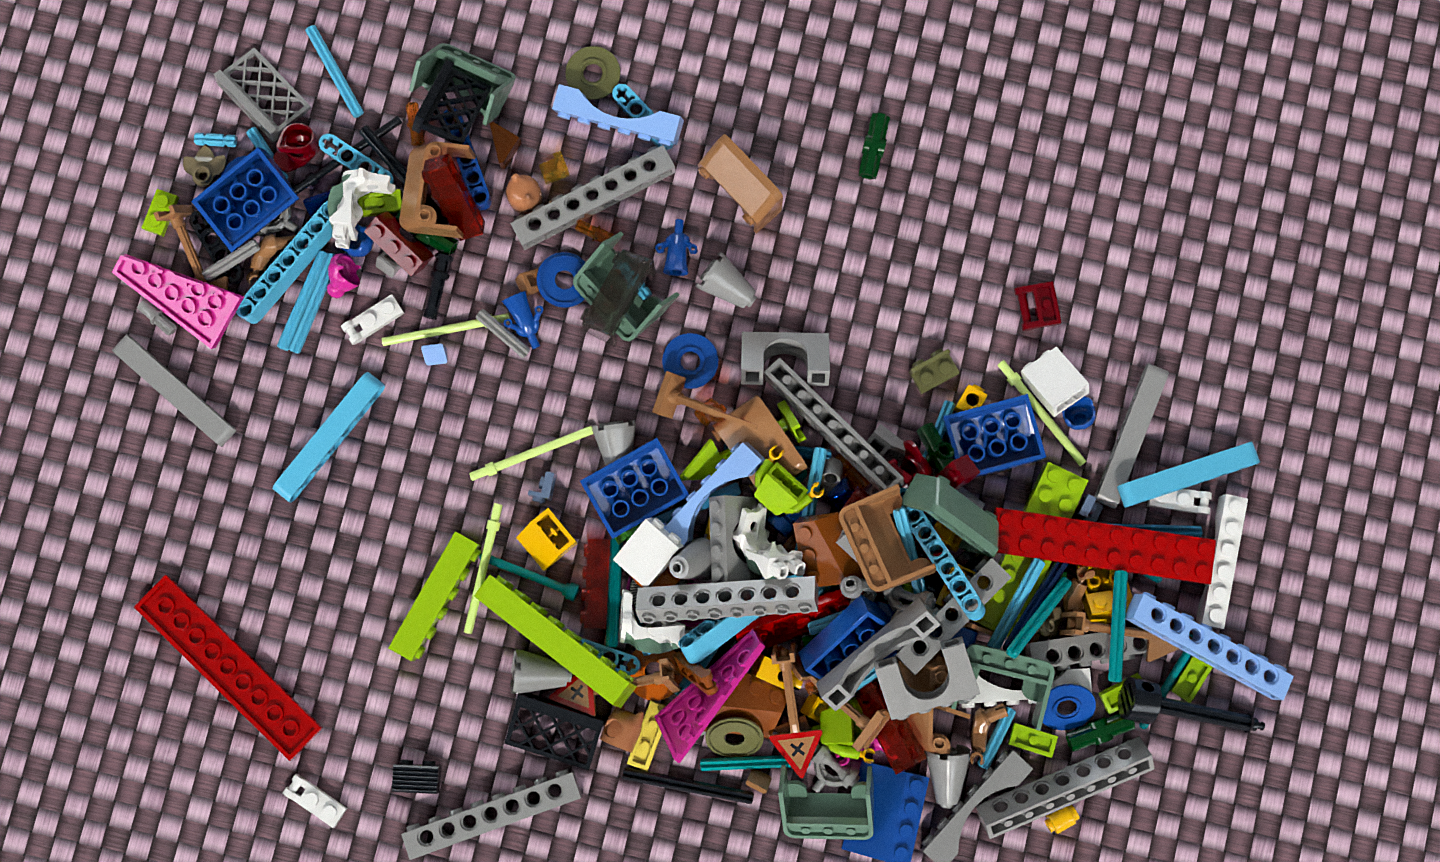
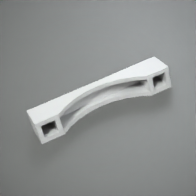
M1229 494L1219 496L1215 515L1216 546L1211 584L1205 585L1196 617V623L1209 625L1216 630L1224 629L1248 502L1247 498Z
M1090 668L1062 670L1054 677L1051 689L1064 684H1077L1087 688L1092 693ZM978 676L976 681L980 694L976 695L972 700H959L957 704H961L962 708H973L975 703L983 702L984 707L997 706L998 701H1006V705L1020 704L1019 700H1027V698L1023 695L1022 690L1000 688ZM1028 699V704H1032V703H1036V702H1037V701H1033V700H1029V699Z

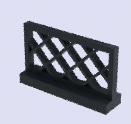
M446 60L419 108L411 130L420 133L423 129L451 143L463 145L492 86L453 69L454 63ZM455 77L463 81L464 84L455 85L453 78ZM472 88H479L485 92L475 94ZM467 90L470 96L462 97L459 91ZM454 92L456 98L448 99L445 93ZM473 101L476 107L468 109L465 102ZM460 103L463 110L454 111L452 105ZM446 106L449 112L440 113L437 107ZM466 115L469 121L461 123L457 116ZM453 118L455 124L447 125L444 119ZM439 120L441 127L430 125L429 122ZM458 129L462 135L461 138L452 135L450 131Z
M529 692L518 694L504 744L589 770L606 717L599 714L593 717ZM520 707L528 709L533 718L522 723L518 715ZM543 715L550 716L554 723L546 729H543L538 720ZM535 721L540 732L529 736L524 725ZM569 722L575 731L564 736L559 725ZM556 727L561 738L551 743L545 732ZM518 728L522 729L526 737L521 742L511 740L513 731ZM586 728L595 730L594 739L586 743L580 732ZM542 734L547 746L540 749L535 747L531 739ZM577 734L583 745L572 750L567 738ZM563 741L569 752L564 755L556 754L553 746ZM585 748L588 754L587 763L578 761L574 753Z

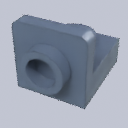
M546 471L545 476H541L539 489H542L541 493L528 490V495L533 497L532 501L545 503L546 500L552 501L557 478L555 473Z
M1087 494L1083 496L1074 516L1081 520L1096 522L1103 506L1095 502L1096 497Z

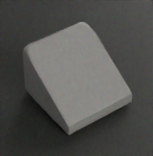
M385 251L377 257L376 267L390 277H393L401 268Z

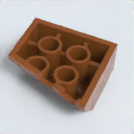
M840 512L802 516L793 523L798 551L803 553L802 561L806 564L803 577L815 576L818 587L840 585L842 580L848 576H857L864 579L858 562L836 544L843 530L839 521Z
M746 673L705 728L704 732L717 720L727 717H741L756 723L761 728L764 738L769 739L786 705L785 690ZM730 732L731 734H740V735H742V734L739 733V732Z

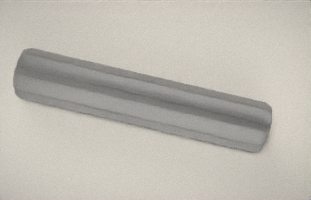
M256 240L249 241L203 270V277L206 281H212L259 251V244Z
M481 309L477 313L476 319L520 357L524 358L527 356L530 349L486 310Z

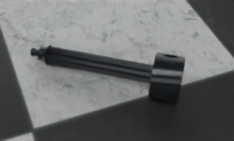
M1127 678L1123 682L1118 697L1119 714L1125 720L1152 724L1158 714L1161 713L1243 730L1245 733L1256 731L1257 729L1261 731L1265 729V723L1258 722V719L1253 718L1249 713L1241 714L1162 697L1160 685L1144 679Z

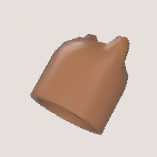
M515 173L511 176L506 187V197L510 206L520 214L533 212V209L542 203V192L537 181L528 175H518Z
M624 705L621 708L615 707L608 717L599 739L632 753L641 733L644 713L640 711L637 714H633L625 710Z

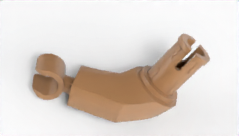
M270 234L259 243L260 250L253 254L250 264L253 272L248 273L246 276L249 284L253 277H257L256 281L260 278L259 272H265L270 258L275 255L277 250H284L289 244L287 242H291L295 235L276 237Z
M1087 566L1077 569L1078 579H1072V585L1063 597L1064 612H1083L1084 604L1082 598L1087 588L1084 580L1092 579L1095 576L1094 570L1087 571L1089 568Z
M1004 703L987 710L980 708L975 712L971 731V750L974 753L970 757V762L973 765L976 756L981 757L980 765H983L985 762V758L981 753L986 751L990 723L1009 716Z

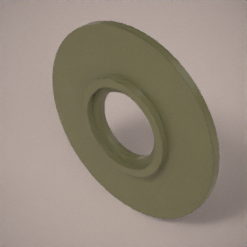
M597 46L585 47L574 53L567 63L565 72L569 87L579 89L588 100L601 99L611 94L613 88L618 85L621 74L616 57L610 51ZM591 64L598 65L602 69V77L595 82H590L584 77L585 68Z
M727 717L717 720L709 726L706 731L705 740L707 746L720 756L731 758L747 757L761 748L764 735L761 728L749 719ZM730 732H739L744 736V740L741 743L733 744L727 742L724 737Z

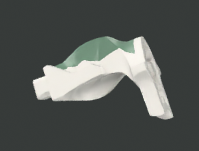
M364 168L348 170L343 173L340 184L331 188L327 208L332 236L336 239L335 246L337 248L349 249L350 241H357L358 231L355 229V226L363 216V210L358 204L360 197L370 192L393 194L395 192L396 185L390 183V176L371 173Z
M758 503L756 508L752 510L742 508L739 525L733 532V540L737 550L745 556L748 568L754 573L763 576L764 579H785L790 575L803 576L806 565L802 561L803 553L796 550L788 553L782 545H776V541L769 543L767 540L769 537V531L765 529L767 508L762 503ZM754 522V528L751 530V524Z
M622 589L619 643L631 644L639 651L652 654H661L680 648L678 645L679 640L691 630H685V625L676 621H660L648 623L643 627L639 626L632 607L633 594L626 589Z

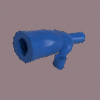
M676 219L674 233L667 236L666 241L655 246L657 253H664L665 248L668 247L663 273L667 275H687L689 273L687 267V248L690 254L698 252L697 246L692 244L689 237L683 233L684 220Z
M526 291L504 299L502 302L516 323L513 324L511 319H506L503 323L504 326L515 330L522 337H527L532 349L540 347L535 334L539 329V319L543 312V307L540 305L535 307V315L533 317Z

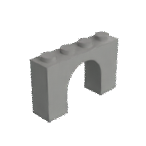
M742 332L741 384L763 385L764 363L774 355L790 354L800 358L806 365L807 384L809 386H829V333Z
M729 495L709 497L712 583L759 580L763 577L751 571L747 563L739 559L733 547V532L740 520L742 508L750 510L756 508L759 500L755 497Z
M962 636L940 643L948 673L944 683L933 691L920 692L908 686L902 676L896 656L874 662L875 672L891 720H904L911 714L918 712L924 714L931 711L932 708L938 706L948 707L954 704L955 701L962 699L964 701L972 700L976 695L980 694Z

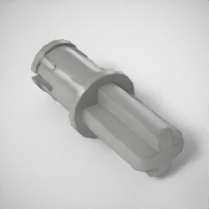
M147 299L139 303L137 309L150 319L152 325L155 324L167 335L175 332L177 326L164 315L163 311H159Z

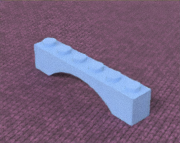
M560 84L552 107L560 118L570 120V117L578 119L577 122L585 125H590V122L596 123L598 128L610 130V127L618 129L617 132L627 136H630V133L637 134V138L645 141H650L651 138L656 139L659 144L668 147L671 144H678L684 123L681 116L662 111L641 118L626 119L614 117L594 107L579 89Z
M738 442L730 450L732 453L727 460L725 458L722 459L715 467L717 471L712 476L710 474L706 476L700 483L702 487L697 492L694 490L686 498L687 503L684 507H678L672 513L673 519L668 524L666 522L663 523L665 530L669 533L673 532L680 537V543L684 547L693 540L697 516L709 496L719 487L730 481L752 476L765 460L748 442Z

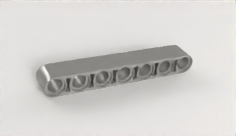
M128 334L112 349L122 361L219 446L223 447L237 431Z
M1149 363L1145 366L1094 496L1096 497V502L1113 509L1117 507L1121 499L1117 486L1128 481L1168 378L1169 371Z

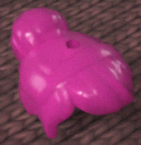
M347 253L335 254L328 266L330 283L327 285V292L336 299L341 298L345 292L358 287L360 284L356 272L361 266L356 265Z

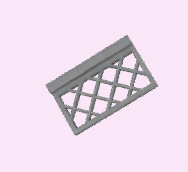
M255 47L223 72L218 70L213 74L217 85L272 142L279 138V134L285 127L293 124L311 110V106ZM254 56L260 61L259 67L247 66L248 60ZM235 70L243 71V80L233 79L230 74ZM247 71L259 72L258 81L246 80ZM262 72L272 73L274 75L273 82L261 81ZM245 86H257V95L247 94ZM261 86L273 87L272 96L260 95ZM276 87L286 88L288 90L287 97L275 96ZM260 100H272L271 110L261 109L259 107ZM275 101H287L286 110H274ZM290 102H300L303 108L299 111H290ZM274 115H286L285 122L277 126L273 121Z

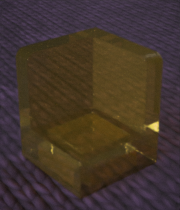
M561 151L553 153L554 159L539 164L546 185L570 176Z

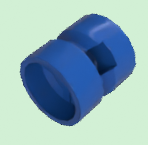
M802 511L795 514L782 513L778 516L771 512L766 521L778 533L787 538L794 530L793 523L802 516Z

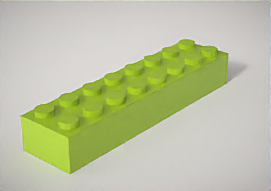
M1047 462L1043 465L1022 511L1072 518L1089 480ZM1002 554L998 564L1011 578L985 604L984 616L974 624L994 632L1033 558ZM1042 560L1045 563V566L1041 571L1036 583L1034 584L1028 598L1026 599L1006 639L1010 635L1014 626L1018 622L1027 605L1029 604L1032 597L1039 588L1040 584L1044 580L1045 575L1052 561Z
M489 575L475 593L474 597L609 703L619 708L624 705L637 687L632 683L635 680L632 676L621 669L619 671L615 670L617 667L615 663L603 655L601 658L597 656L600 653L597 649L586 642L582 644V638L568 628L565 631L563 629L565 625L551 615L547 617L548 611L534 602L530 604L531 598L516 588L512 590L514 585L500 575L497 578Z

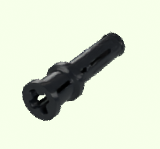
M435 253L436 262L434 270L430 273L432 283L423 317L437 320L445 281H448L450 277L448 274L450 263L454 260L453 257L440 253Z

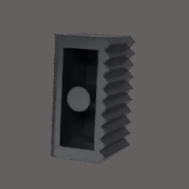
M402 759L400 763L393 765L392 792L440 793L441 765H436V761L425 760L422 761V764H413V760Z

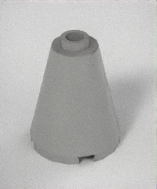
M719 252L717 254L720 256L719 260L713 259L700 277L702 283H696L695 287L738 307H750L757 298L754 296L756 291L725 254Z
M629 420V424L628 422L623 423V421L601 423L599 428L596 425H592V431L605 466L633 451L635 420Z
M700 537L688 543L671 559L669 563L671 574L679 579L712 580L710 540L706 537Z
M515 649L511 667L512 680L510 681V691L512 694L566 687L567 682H571L572 673L556 660L521 649Z
M957 744L956 748L950 747V754H937L926 751L935 800L942 808H953L954 805L959 803L971 757V749L966 746Z

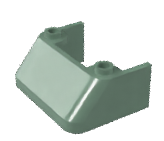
M446 43L438 44L416 60L409 88L411 92H414L420 86L429 91L446 60L454 63L453 69L492 86L480 110L484 116L483 125L489 124L499 115L516 78L512 72ZM455 77L453 78L455 85L464 84L463 81ZM472 88L475 94L485 92L479 88ZM467 90L459 91L464 97L470 96Z
M619 232L599 245L574 276L573 285L622 340L632 341L663 315L680 294L676 292L663 301L658 297L652 296L644 302L616 272L620 267L621 259L613 247L624 235L622 232Z
M916 473L902 497V506L925 511L962 538L958 546L960 549L994 558L999 544V522L996 520L997 516L989 511L982 510L950 486V481L941 475L933 477Z
M977 643L968 645L966 650L976 680L980 669L1023 679V695L1029 700L1037 701L1031 723L1036 730L1041 731L1055 675L1053 666L1046 660L1022 654L1013 659L1006 654L1005 650ZM955 701L954 704L950 706L951 709L956 710L958 701Z
M786 765L781 766L778 795L785 835L791 838L846 840H867L873 836L874 783L872 766H867L866 782L861 781L853 784L851 794L807 793L806 785L798 780H788Z

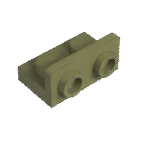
M941 348L930 354L932 358L925 362L923 359H920L912 364L913 368L910 369L909 374L921 395L960 374L949 355L951 353L949 349L943 351Z

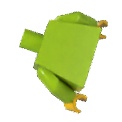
M775 445L769 450V458H765L755 473V486L757 490L754 496L759 500L758 503H762L767 508V512L771 511L776 516L782 513H800L813 501L814 497L819 498L823 495L824 488L820 492L814 491V488L819 485V482H814L811 486V492L807 494L808 489L778 462L773 464L775 460L784 455V450L781 451L779 456L774 454V449L777 447Z
M863 694L860 699L852 697L848 701L861 714L862 709L869 711L873 708L872 703H864V701L871 700L869 694ZM830 706L827 710L821 712L820 725L813 726L811 730H823L820 737L822 744L828 746L830 751L841 757L859 759L860 757L868 764L874 762L873 759L865 757L866 753L875 754L872 748L858 752L852 747L862 732L852 718L840 708L835 711Z

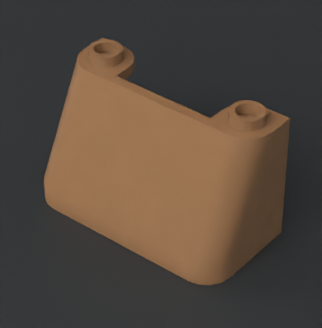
M758 395L753 396L729 413V415L758 425L757 430L725 418L711 425L714 429L711 431L717 442L722 440L729 450L738 442H748L764 458L768 459L769 450L777 445L774 449V454L779 456L781 451L784 450V455L775 460L773 464L778 462L793 477L808 468L803 458ZM754 473L752 476L749 477L751 482L749 488L751 489L753 494H755L757 490L755 486Z

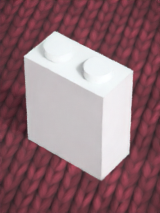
M1057 347L1045 351L1039 359L1029 362L1021 370L1022 381L1053 417L1089 394V383Z
M652 517L643 521L613 558L620 567L643 587H652L669 566L671 559L684 548V545L680 543L681 539L673 532L669 533L664 529L665 525L659 519H653Z

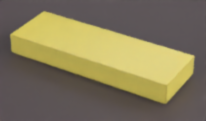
M650 700L642 722L640 736L633 752L630 753L627 764L648 771L662 735L654 716L665 705Z

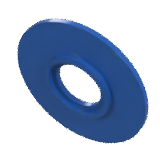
M567 252L556 253L546 258L540 265L537 273V286L542 297L550 304L562 308L573 307L583 302L585 299L575 289L574 285L569 289H561L556 285L555 277L560 271H568L574 277L586 262L581 257Z
M695 333L682 334L671 340L666 346L662 358L663 369L665 373L668 371L687 378L683 388H699L707 384L716 374L718 354L711 341L704 336ZM686 352H694L699 356L700 364L696 369L686 370L681 365V357Z
M1064 684L1052 688L1043 723L1055 730H1071L1082 726L1090 720L1095 712L1096 701L1093 694L1087 688L1077 684ZM1071 700L1076 703V709L1070 714H1061L1057 711V706L1063 701Z

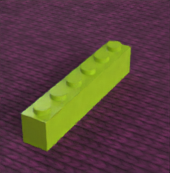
M456 531L454 532L388 649L410 661H415L423 656L426 650L423 646L427 639L431 640L437 631L435 625L439 619L442 621L447 614L448 609L446 606L450 600L453 601L459 592V589H457L461 581L464 582L470 573L468 568L471 562H476L481 554L479 548L481 545Z

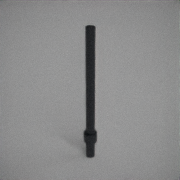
M396 116L374 131V133L381 138L399 126L402 121ZM362 139L352 147L360 152L368 147L369 144L365 139ZM346 150L341 154V158L345 162L353 157V152L350 150ZM333 159L316 172L307 174L304 180L292 188L296 194H299L309 186H315L319 183V179L336 169L341 163Z

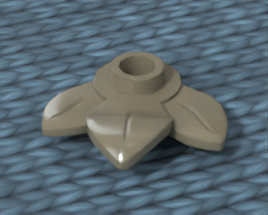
M206 145L198 151L195 158L187 156L183 159L184 170L192 175L193 181L200 187H207L212 184L214 177L220 175L226 166V157L224 155L215 157ZM203 174H207L205 180H201Z
M1062 607L1054 608L1037 630V633L1042 634V636H1048L1050 640L1056 639L1059 634L1058 626L1063 621V617H1061V613L1064 612Z

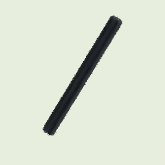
M368 125L363 126L359 130L360 135L405 185L407 169ZM427 193L425 205L434 208L437 213L438 224L446 225L450 221L449 217Z
M628 767L624 768L622 779L746 804H752L754 793L751 791Z

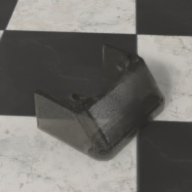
M624 249L621 253L617 251L612 260L614 264L590 308H586L580 318L583 321L582 326L585 332L613 347L617 344L614 335L648 274L653 277L656 274L654 260Z

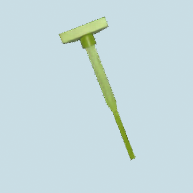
M783 400L777 403L782 417L777 422L784 432L789 430L798 443L806 440L805 435L800 429L799 422L786 401ZM709 439L679 477L681 481L703 480L709 474L712 476L717 471L716 465L724 458L727 460L732 453L729 449L719 453L713 440Z

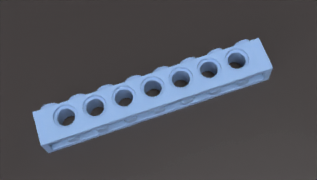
M1144 592L1143 594L1133 595L1126 611L1125 619L1272 700L1285 699L1294 677L1286 672L1287 669L1285 667L1269 663V659L1263 655H1254L1249 652L1250 648L1247 646L1234 644L1229 636L1214 633L1212 631L1213 628L1209 625L1196 623L1193 621L1194 617L1186 613L1180 614L1176 612L1174 606L1156 601V596ZM1152 610H1154L1156 614L1154 619L1151 616ZM1171 620L1174 622L1173 630L1170 627ZM1190 630H1191L1192 633H1193V638H1192V639L1189 638V632H1190ZM1209 640H1210V642H1211V649H1210V650H1209V648H1208V642H1209ZM1228 651H1229V653H1230V658H1229V660L1227 659V652H1228ZM1246 661L1248 662L1247 670L1245 668ZM1265 672H1266V674H1267L1266 680L1264 679V673H1265Z

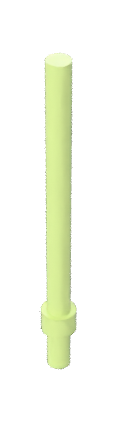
M509 313L492 316L499 323H504V320L511 319ZM475 319L383 337L382 344L383 346L484 327V325Z
M1005 360L1001 361L997 366L1008 378V383L1011 386L1014 385L1021 395L1028 394L1033 410L1077 464L1082 466L1086 462L1085 458L1023 384L1021 376L1017 372L1014 373Z
M592 426L499 462L485 464V467L469 473L471 480L474 481L487 475L489 477L498 474L497 471L592 435Z
M494 503L491 518L487 521L486 529L488 531L464 632L468 634L473 632L480 603L474 595L485 582L496 531H499L501 524L499 519L503 505Z

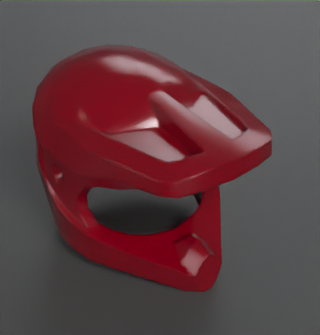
M302 123L290 124L283 129L276 145L277 152L274 154L273 159L283 172H291L304 166L316 156L320 150L319 140L307 125Z
M905 440L903 442L905 457L900 467H898L896 459L888 462L904 478L902 488L906 489L916 473L933 476L930 464L922 456L912 440Z

